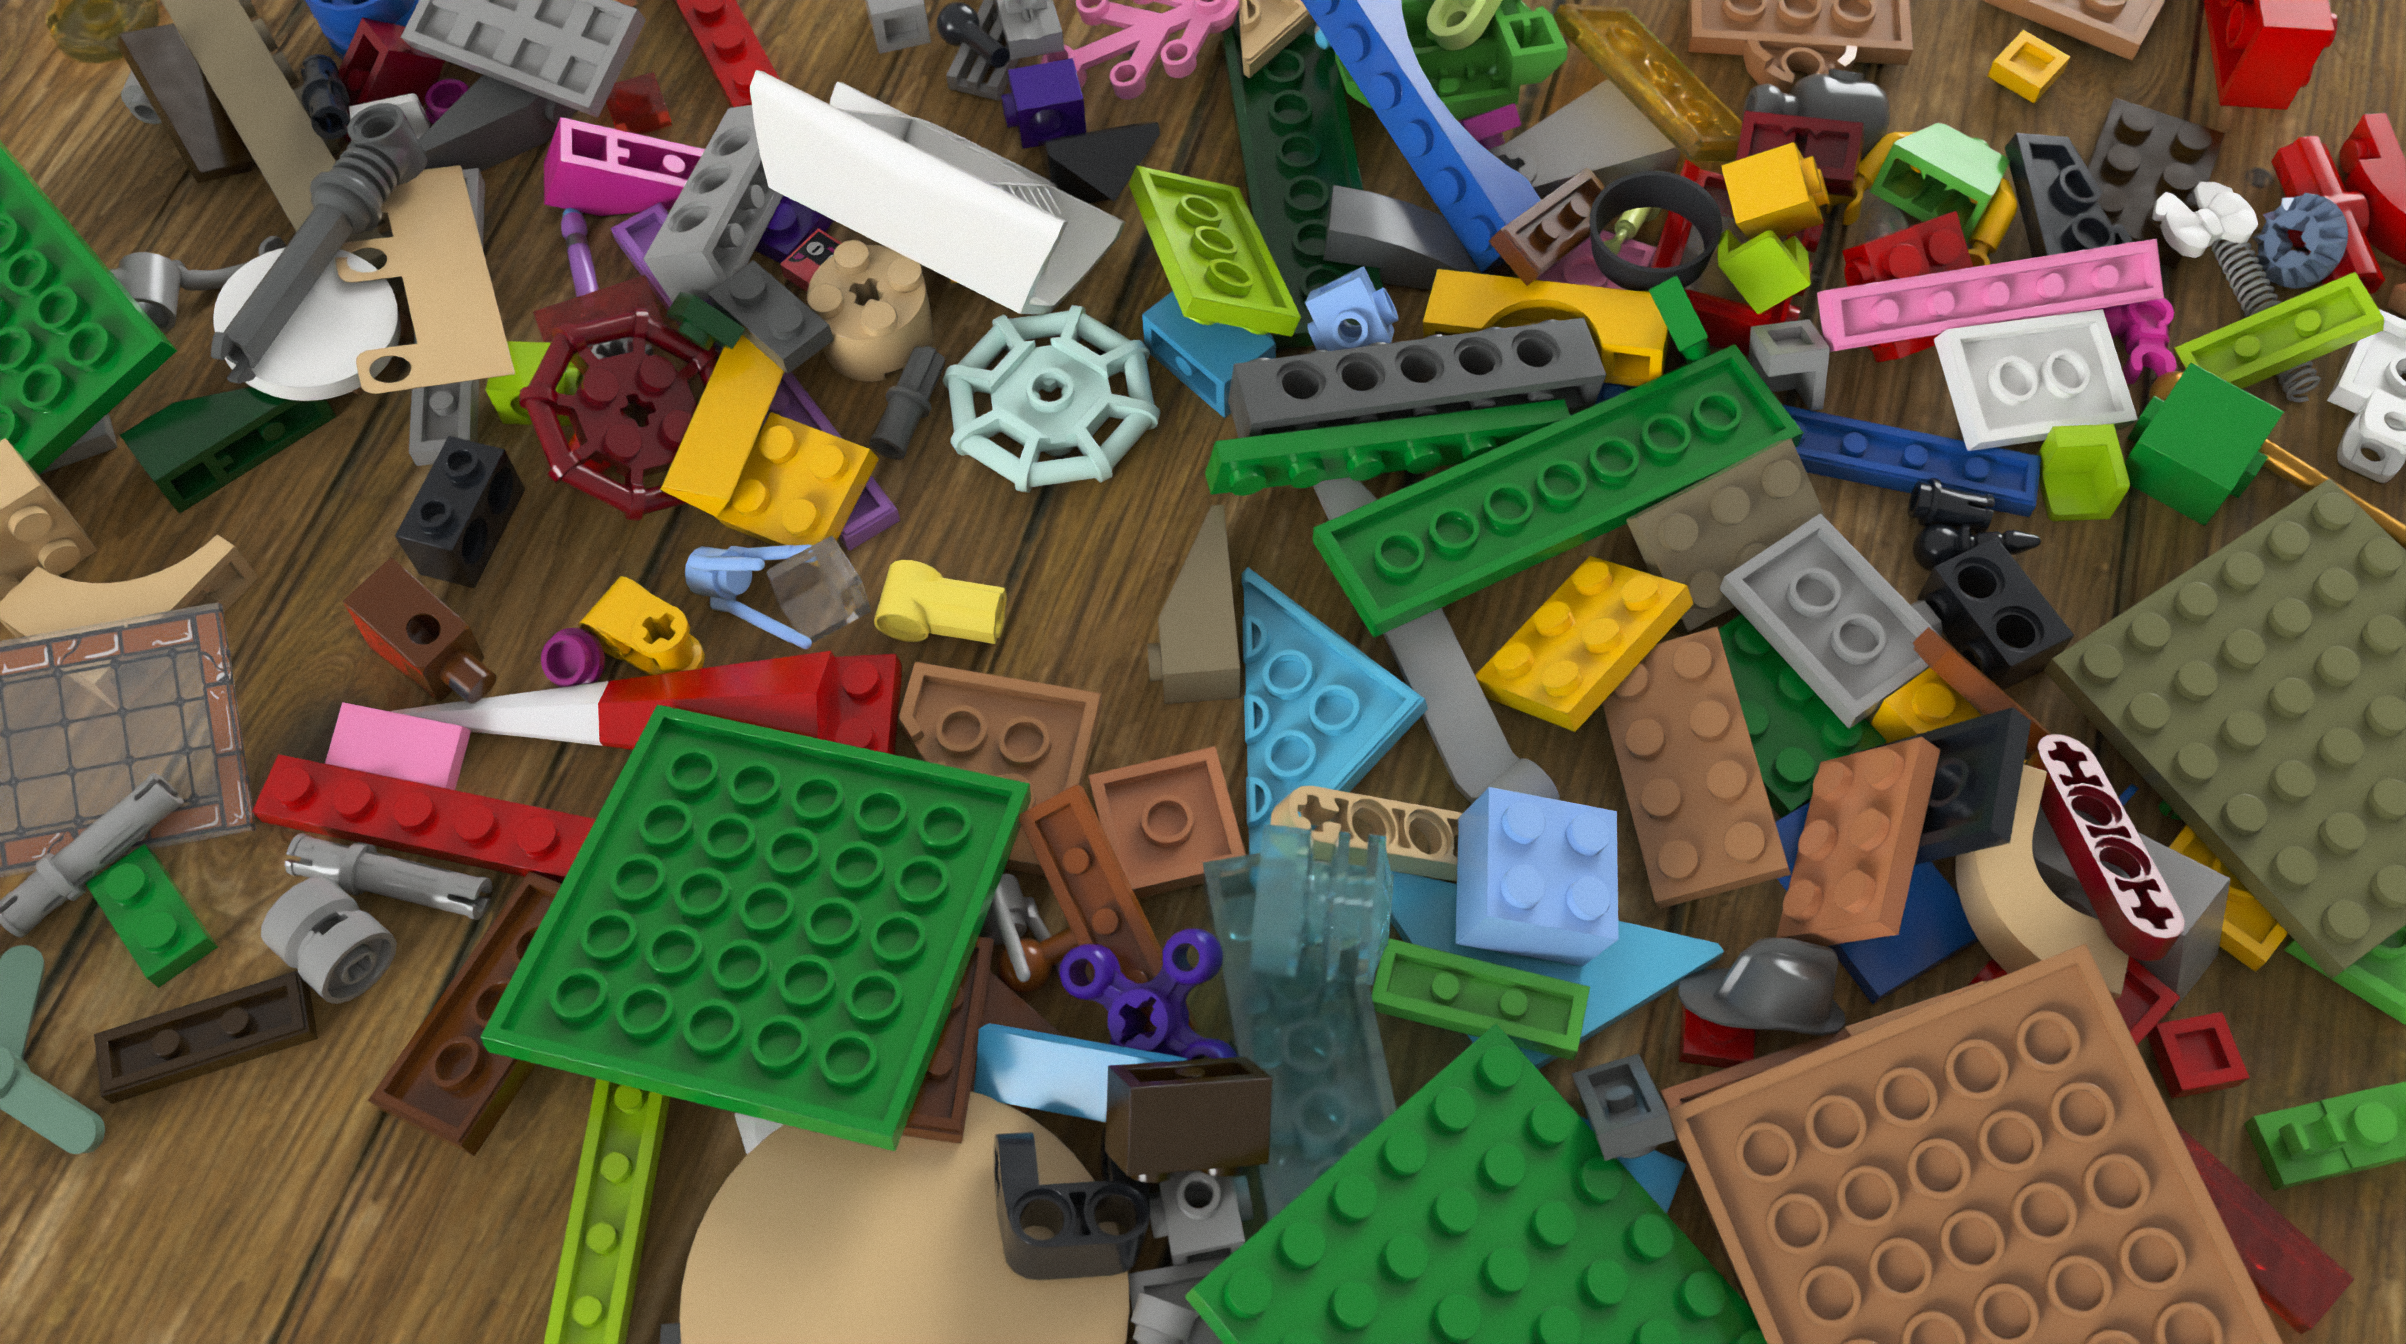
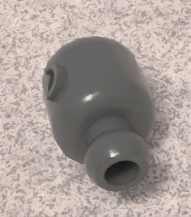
M1829 68L1828 74L1815 73L1801 78L1789 94L1782 93L1778 87L1772 84H1761L1752 88L1745 101L1742 123L1745 111L1864 123L1862 161L1880 139L1887 135L1890 120V104L1884 90L1873 82L1862 80L1864 74Z

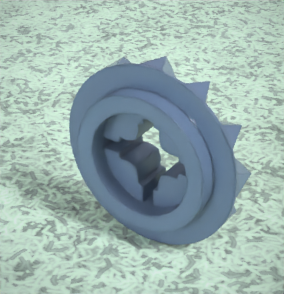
M2305 193L2298 197L2282 198L2281 205L2275 211L2263 214L2266 223L2261 233L2252 237L2258 244V255L2256 256L2259 259L2258 264H2261L2263 270L2267 273L2265 279H2269L2271 282L2286 288L2299 289L2322 281L2337 267L2347 246L2348 226L2343 212L2333 201L2323 196ZM2289 229L2303 232L2301 238L2306 243L2305 247L2311 251L2310 253L2291 249L2293 243L2288 238L2289 234L2287 232Z

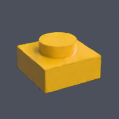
M2023 30L1993 61L1987 77L2028 101L2035 103L2064 73L2071 57Z

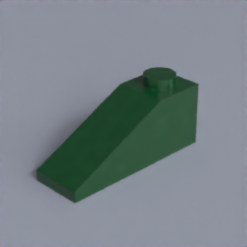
M253 387L173 402L120 434V437L180 514L337 416L326 399L314 401L282 399L263 393Z

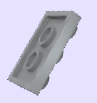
M1821 513L1723 578L1719 590L1849 729L1879 709L1884 699L1929 668L1927 663L1913 649L1915 646L1912 643L1928 627L1933 631L1935 630Z

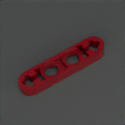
M2059 734L2046 735L2039 740L2026 765L2047 771L2040 806L2107 936L2113 944L2125 954L2138 960H2161L2168 954L2184 931L2185 921L2180 908L2095 755L2087 746L2069 736ZM2074 810L2091 815L2102 826L2084 820ZM2100 861L2119 867L2128 874L2130 879L2112 873Z

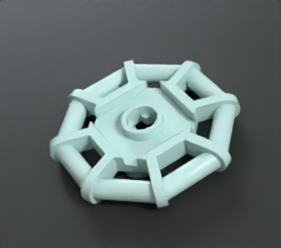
M1072 305L1069 311L1008 319L1003 314L993 319V327L957 365H950L943 377V383L949 389L954 429L950 443L956 452L962 456L970 455L1013 482L1016 491L1029 493L1032 487L1093 478H1096L1101 483L1111 478L1113 475L1112 469L1146 430L1154 429L1157 426L1161 414L1159 408L1154 405L1147 366L1150 352L1141 340L1131 341L1087 315L1085 307ZM1061 335L1060 337L1050 338L1051 345L1036 347L1035 340L1024 341ZM1082 338L1106 353L1100 356L1077 341ZM1004 348L1010 351L992 371L985 370ZM1120 371L1125 373L1129 397L1111 394L1108 377ZM1056 387L1062 388V398L1056 401H1042L1038 393L1041 389L1051 392ZM976 391L991 394L993 410L976 418L973 394ZM1109 417L1124 419L1099 447L1092 436ZM1002 432L1024 446L1021 457L1018 458L988 438ZM1074 447H1078L1083 456L1038 462L1040 453L1043 451L1052 456H1061L1069 453Z

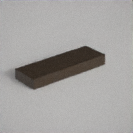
M174 23L119 33L117 42L119 50L196 182L201 183L251 171L254 162L251 154Z
M297 970L94 1034L101 1097L111 1104L318 1039L309 985L302 979Z

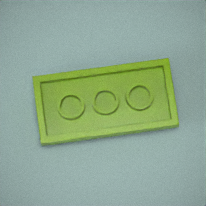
M1136 165L1129 182V187L1183 316L1203 325L1220 323L1242 327L1257 335L1274 333L1292 337L1301 316L1239 187Z

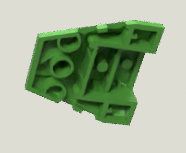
M1402 0V12L1408 38L1418 63L1435 93L1456 120L1469 118L1513 103L1517 105L1520 85L1541 83L1567 60V45L1553 15L1543 6L1532 11L1522 0H1502L1483 34L1473 44L1459 50H1447L1437 44L1427 25V16L1435 0ZM1335 52V60L1347 94L1371 109V105Z

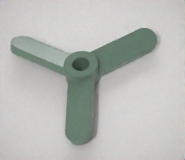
M29 945L14 946L8 949L0 958V1109L71 1154L93 1152L101 1145L105 1136V1125L102 1118L94 1111L30 1072L29 1066L23 1060L45 972V962L38 949Z

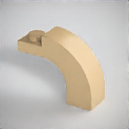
M2023 765L2010 843L1956 855L1955 874L1962 908L1980 943L2008 974L2086 943L2113 1000L2116 1001L2122 994L2129 955L2113 944L2099 919L2082 914L2066 905L2048 888L2040 876L2033 857L2032 838L2047 771Z

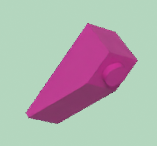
M560 117L544 160V205L563 209L574 208L579 212L598 216L638 213L659 202L666 210L672 209L705 149Z

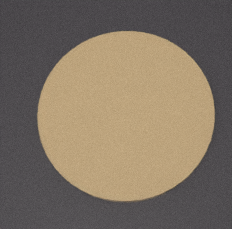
M970 1091L962 1144L901 1136L895 1152L785 1124L760 1142L745 1156L725 1180L710 1203L697 1230L687 1259L682 1283L680 1304L681 1344H1126L1130 1312L1128 1271L1113 1276L1032 1280L1016 1274L1010 1268L1003 1252L996 1208L993 1161L995 1134L1033 1133L1039 1185L1095 1181L1075 1154L1053 1133L1033 1118L1008 1104L997 1102L993 1098ZM1106 1221L1098 1224L1102 1231L1110 1235L1119 1236L1116 1222ZM1031 1226L1024 1229V1232L1034 1239L1046 1240L1055 1236L1051 1230L1043 1226Z

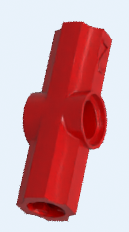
M2318 136L2299 137L2293 143L2279 148L2271 163L2286 198L2298 197L2305 193L2323 196L2333 201L2341 209L2347 222L2348 240L2344 255L2331 274L2321 281L2322 284L2325 285L2356 272L2368 293H2376L2385 281V278L2365 235L2369 224V207L2363 194L2358 191H2346L2327 145L2321 143ZM2289 229L2287 232L2289 234L2288 238L2292 241L2293 246L2304 248L2306 243L2301 238L2303 232Z

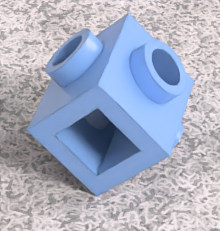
M1364 266L1311 291L1305 302L1314 320L1308 323L1307 327L1317 350L1334 351L1364 347L1376 342L1391 343L1395 331L1392 323L1399 321L1397 311L1388 292L1384 287L1377 291L1375 290ZM1346 319H1355L1360 323V325H1351L1346 321Z

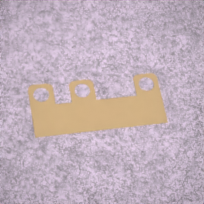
M461 165L424 169L411 181L397 185L393 192L389 194L386 202L382 204L381 211L382 213L388 212L393 237L345 242L340 248L350 253L363 248H374L382 251L387 257V262L381 269L368 273L357 272L348 266L347 257H335L338 276L346 282L354 283L394 277L403 278L417 344L367 350L357 356L356 365L361 388L372 394L515 374ZM386 356L404 358L411 365L410 374L403 380L393 383L375 380L370 375L369 370L373 362Z

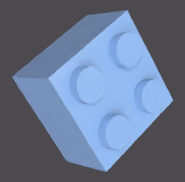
M1488 787L1458 818L1456 944L1584 966L1618 940L1617 811Z

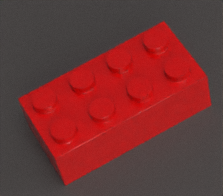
M2204 0L2219 105L2287 110L2300 87H2305L2310 81L2313 65L2322 50L2330 47L2334 41L2337 31V16L2335 13H2331L2329 0Z

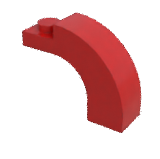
M2386 113L2363 114L2339 152L2341 168L2348 174L2344 187L2346 191L2362 193L2367 200L2369 224L2365 235L2369 243L2389 257L2406 265V159Z

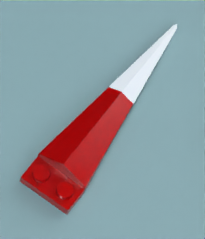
M832 651L488 697L482 698L473 704L467 701L393 710L391 712L460 725L476 733L539 738L633 750L658 704L895 755L903 665L897 654L835 657Z

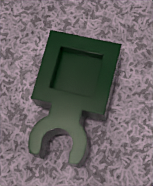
M679 292L665 314L670 320L681 324L677 331L682 336L707 351L710 350L713 344L733 349L745 328L694 294Z

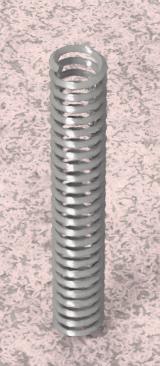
M2221 238L2214 241L2211 245V251L2215 253V258L2219 261V266L2226 275V280L2230 282V287L2233 289V294L2237 296V301L2241 304L2245 317L2281 303L2277 301L2278 295L2273 293L2274 288L2269 286L2270 280L2265 279L2267 273L2262 271L2263 266L2258 264L2259 259L2254 257L2255 251L2250 250L2252 246L2250 243H2237L2227 250H2222L2224 247L2234 244V242L2225 240L2223 243H2219L2223 240ZM2246 247L2245 250H2241L2230 257H2226L2228 254L2234 253L2240 250L2241 248ZM2246 254H2249V257L2243 258L2234 264H2230L2232 261L2238 260L2244 257ZM2250 261H2253L2251 265H2247L2241 268L2240 270L2233 272L2236 268L2242 267L2248 264ZM2255 268L2257 269L2255 272L2249 273L2245 275L2243 278L2237 279L2240 275L2246 274ZM2257 276H2261L2259 279H2256L2248 283L2247 285L2241 286L2244 282H2248L2256 278ZM2261 283H2264L2263 286L2258 287L2249 293H2245L2247 290L2252 289L2260 285ZM2268 290L2266 294L2258 296L2254 300H2249L2251 297L2261 294L2262 292ZM2268 298H2272L2270 301L2265 302L2258 307L2252 308L2254 305L2261 303ZM2308 361L2275 375L2279 378V384L2283 386V391L2287 393L2286 398L2289 401H2308L2307 395L2303 397H2294L2293 395L2308 392L2320 383L2321 378L2315 376L2317 370L2312 368L2313 362ZM2307 365V366H2306L2305 368H2303L2302 370H2299V371H2297V372H2295V373H2292V374H2288V373H2290L2291 371H2293L2294 369H2297V368H2299V367H2301V366ZM2307 373H2311L2310 375H2308L2307 377H2305V378H2303V379H2300V380H2298V381L2292 382L2294 379L2298 378L2299 376H2302V375L2307 374ZM2314 381L2313 383L2304 388L2297 389L2299 386L2307 382Z

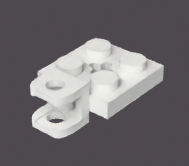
M2380 310L2384 317L2383 331L2353 343L2327 401L2356 413L2347 425L2338 446L2337 459L2340 465L2379 483H2386L2397 474L2406 460V381L2400 377L2403 373L2406 374V320ZM2368 448L2375 451L2381 461H2371L2365 458L2361 453V449Z

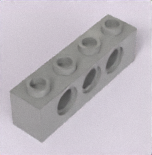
M752 105L728 108L643 258L672 303L679 292L694 294L702 300L709 299L708 293L745 267L783 197L782 194L768 187L758 147Z

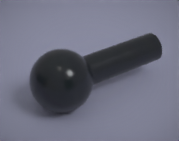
M952 2L941 9L937 17V30L946 43L961 47L962 43H965L995 68H1002L1008 63L1010 58L1009 50L980 28L979 17L971 6L963 2Z

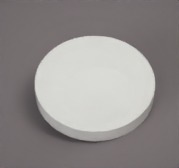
M285 248L273 250L254 258L228 279L218 295L214 308L213 324L215 333H223ZM339 249L256 367L252 368L256 375L255 378L246 383L268 395L298 401L329 399L360 388L356 365L357 356L367 350L395 347L399 343L401 332L400 316L394 292L386 279L354 283L343 281L338 276L335 257H347L348 266L357 272L368 273L377 271V269L359 256ZM393 356L382 357L373 362L369 370L370 375L375 378L388 365ZM225 358L227 364L233 370L236 365Z

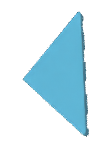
M1247 567L1242 572V586L1244 588V617L1242 618L1243 661L1245 663L1246 676L1244 714L1248 777H1246L1247 826L1249 828L1248 875L1252 882L1260 888L1292 854L1280 845L1273 834L1271 813L1275 806L1300 786H1316L1350 792L1426 712L1428 707L1425 698ZM1311 825V829L1314 831L1317 826Z
M1370 867L1363 868L1361 873L1362 881L1404 942L1589 986L1590 991L1579 1045L1676 987L1688 975L1702 971L1719 961L1724 953L1721 946L1715 942L1618 921V940L1584 966L1456 944L1457 884L1419 875ZM1468 1035L1473 1043L1479 1038ZM1518 1047L1537 1069L1558 1058L1557 1056Z

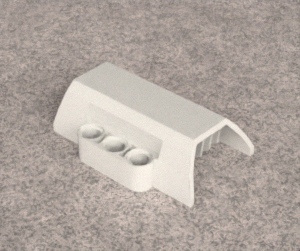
M756 70L750 86L751 102L760 157L769 188L1019 314L1042 315L1051 313L1115 244L1125 226V221L1056 188L1057 185L1051 183L1050 180L945 128L920 118L911 117L842 82L836 83L830 104L763 71Z

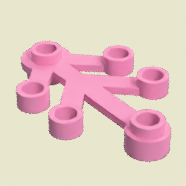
M1076 0L1081 20L1085 24H1107L1124 28V30L1076 50L1064 45L1065 51L1044 54L1041 64L1073 58L1080 87L1082 88L1087 79L1086 69L1135 49L1129 61H1122L1116 64L1111 69L1109 75L1115 94L1121 99H1133L1141 95L1145 90V78L1159 53L1165 72L1170 77L1183 78L1190 75L1196 68V56L1209 33L1222 32L1235 22L1239 10V0H1132L1140 5L1149 4L1154 1L1176 7L1162 14L1112 3L1109 0ZM1186 28L1181 39L1172 40L1165 44L1171 33ZM1178 57H1184V58H1182V59H1180V60L1173 61L1174 59H1176V58H1178ZM1128 78H1133L1132 80H1130V81H1128V82H1123L1124 80H1126V79H1128Z

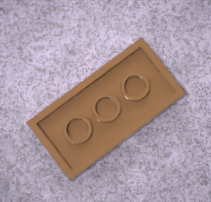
M1718 627L1656 644L1604 700L1602 705L1657 907L1662 909L1791 875Z

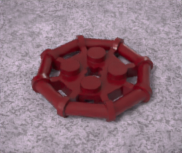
M636 306L629 313L577 324L563 321L553 328V340L529 385L520 390L519 405L529 413L551 468L547 475L556 484L563 481L624 512L627 520L640 521L645 514L686 504V502L660 490L662 485L645 489L643 477L669 470L697 407L689 383L700 376L704 388L706 387L721 354L714 345H712L709 351L699 347L682 336L677 330L649 316L648 309ZM627 338V353L598 359L587 348L588 346ZM645 341L683 360L688 365L677 371L673 364L665 357L645 354ZM571 361L584 376L574 395L557 393L555 389ZM628 403L638 404L647 411L648 416L645 419V427H639L634 419L624 420L621 412L627 408ZM557 415L569 417L581 446L577 450H570ZM590 459L599 464L603 460L618 467L615 472L625 477V485L584 464Z

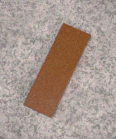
M1930 627L1912 643L1915 646L1913 649L1927 665L1984 715L2013 707L2030 719L2031 725L2026 748L2030 755L2040 739L2046 735H2053Z

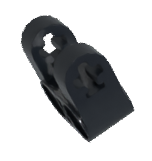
M1103 1128L1101 1135L1102 1181L1039 1185L1033 1133L995 1134L993 1161L997 1216L1004 1256L1007 1264L1016 1274L1032 1280L1113 1276L1126 1272L1137 1262L1141 1254L1150 1218L1149 1183L1137 1181L1127 1176L1105 1152L1106 1128ZM1106 1221L1116 1222L1124 1226L1128 1233L1119 1236L1110 1235L1102 1231L1098 1224ZM1031 1226H1043L1051 1230L1055 1236L1046 1240L1034 1239L1028 1236L1024 1229Z

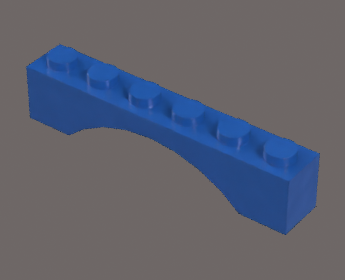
M1301 0L1481 273L1507 263L1489 243V240L1501 228L1541 199L1528 179L1504 164L1478 143L1454 118L1435 93L1420 67L1409 41L1402 12V0Z

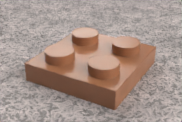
M1216 746L1088 775L1098 820L1137 899L1248 873L1246 854Z

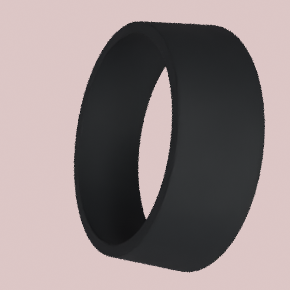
M1643 171L1618 178L1598 194L1590 211L1593 258L1600 271L1610 281L1626 290L1649 292V289L1676 275L1683 288H1685L1702 275L1720 239L1722 217L1719 207L1713 197L1703 187L1681 175L1663 171ZM1643 207L1661 208L1683 216L1695 226L1702 237L1704 252L1695 259L1679 266L1668 268L1643 267L1627 262L1611 252L1601 240L1600 234L1611 219L1625 211Z

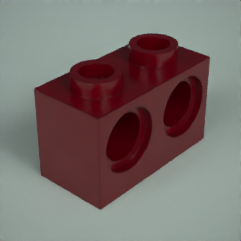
M1755 111L1744 112L1736 161L1794 142L1803 158L1814 157L1817 169H1820L1828 194L1854 197L1864 145V123Z

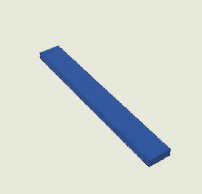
M1603 382L1595 405L1637 386ZM1783 405L1803 431L1796 450L1805 471L1808 473L1906 493L1912 492L1916 482L1927 483L1929 479L1936 478L1941 481V486L1983 495H1993L1995 505L1993 507L1986 506L1985 509L2030 517L2036 507L2041 456L1998 447L1967 451L1963 440Z

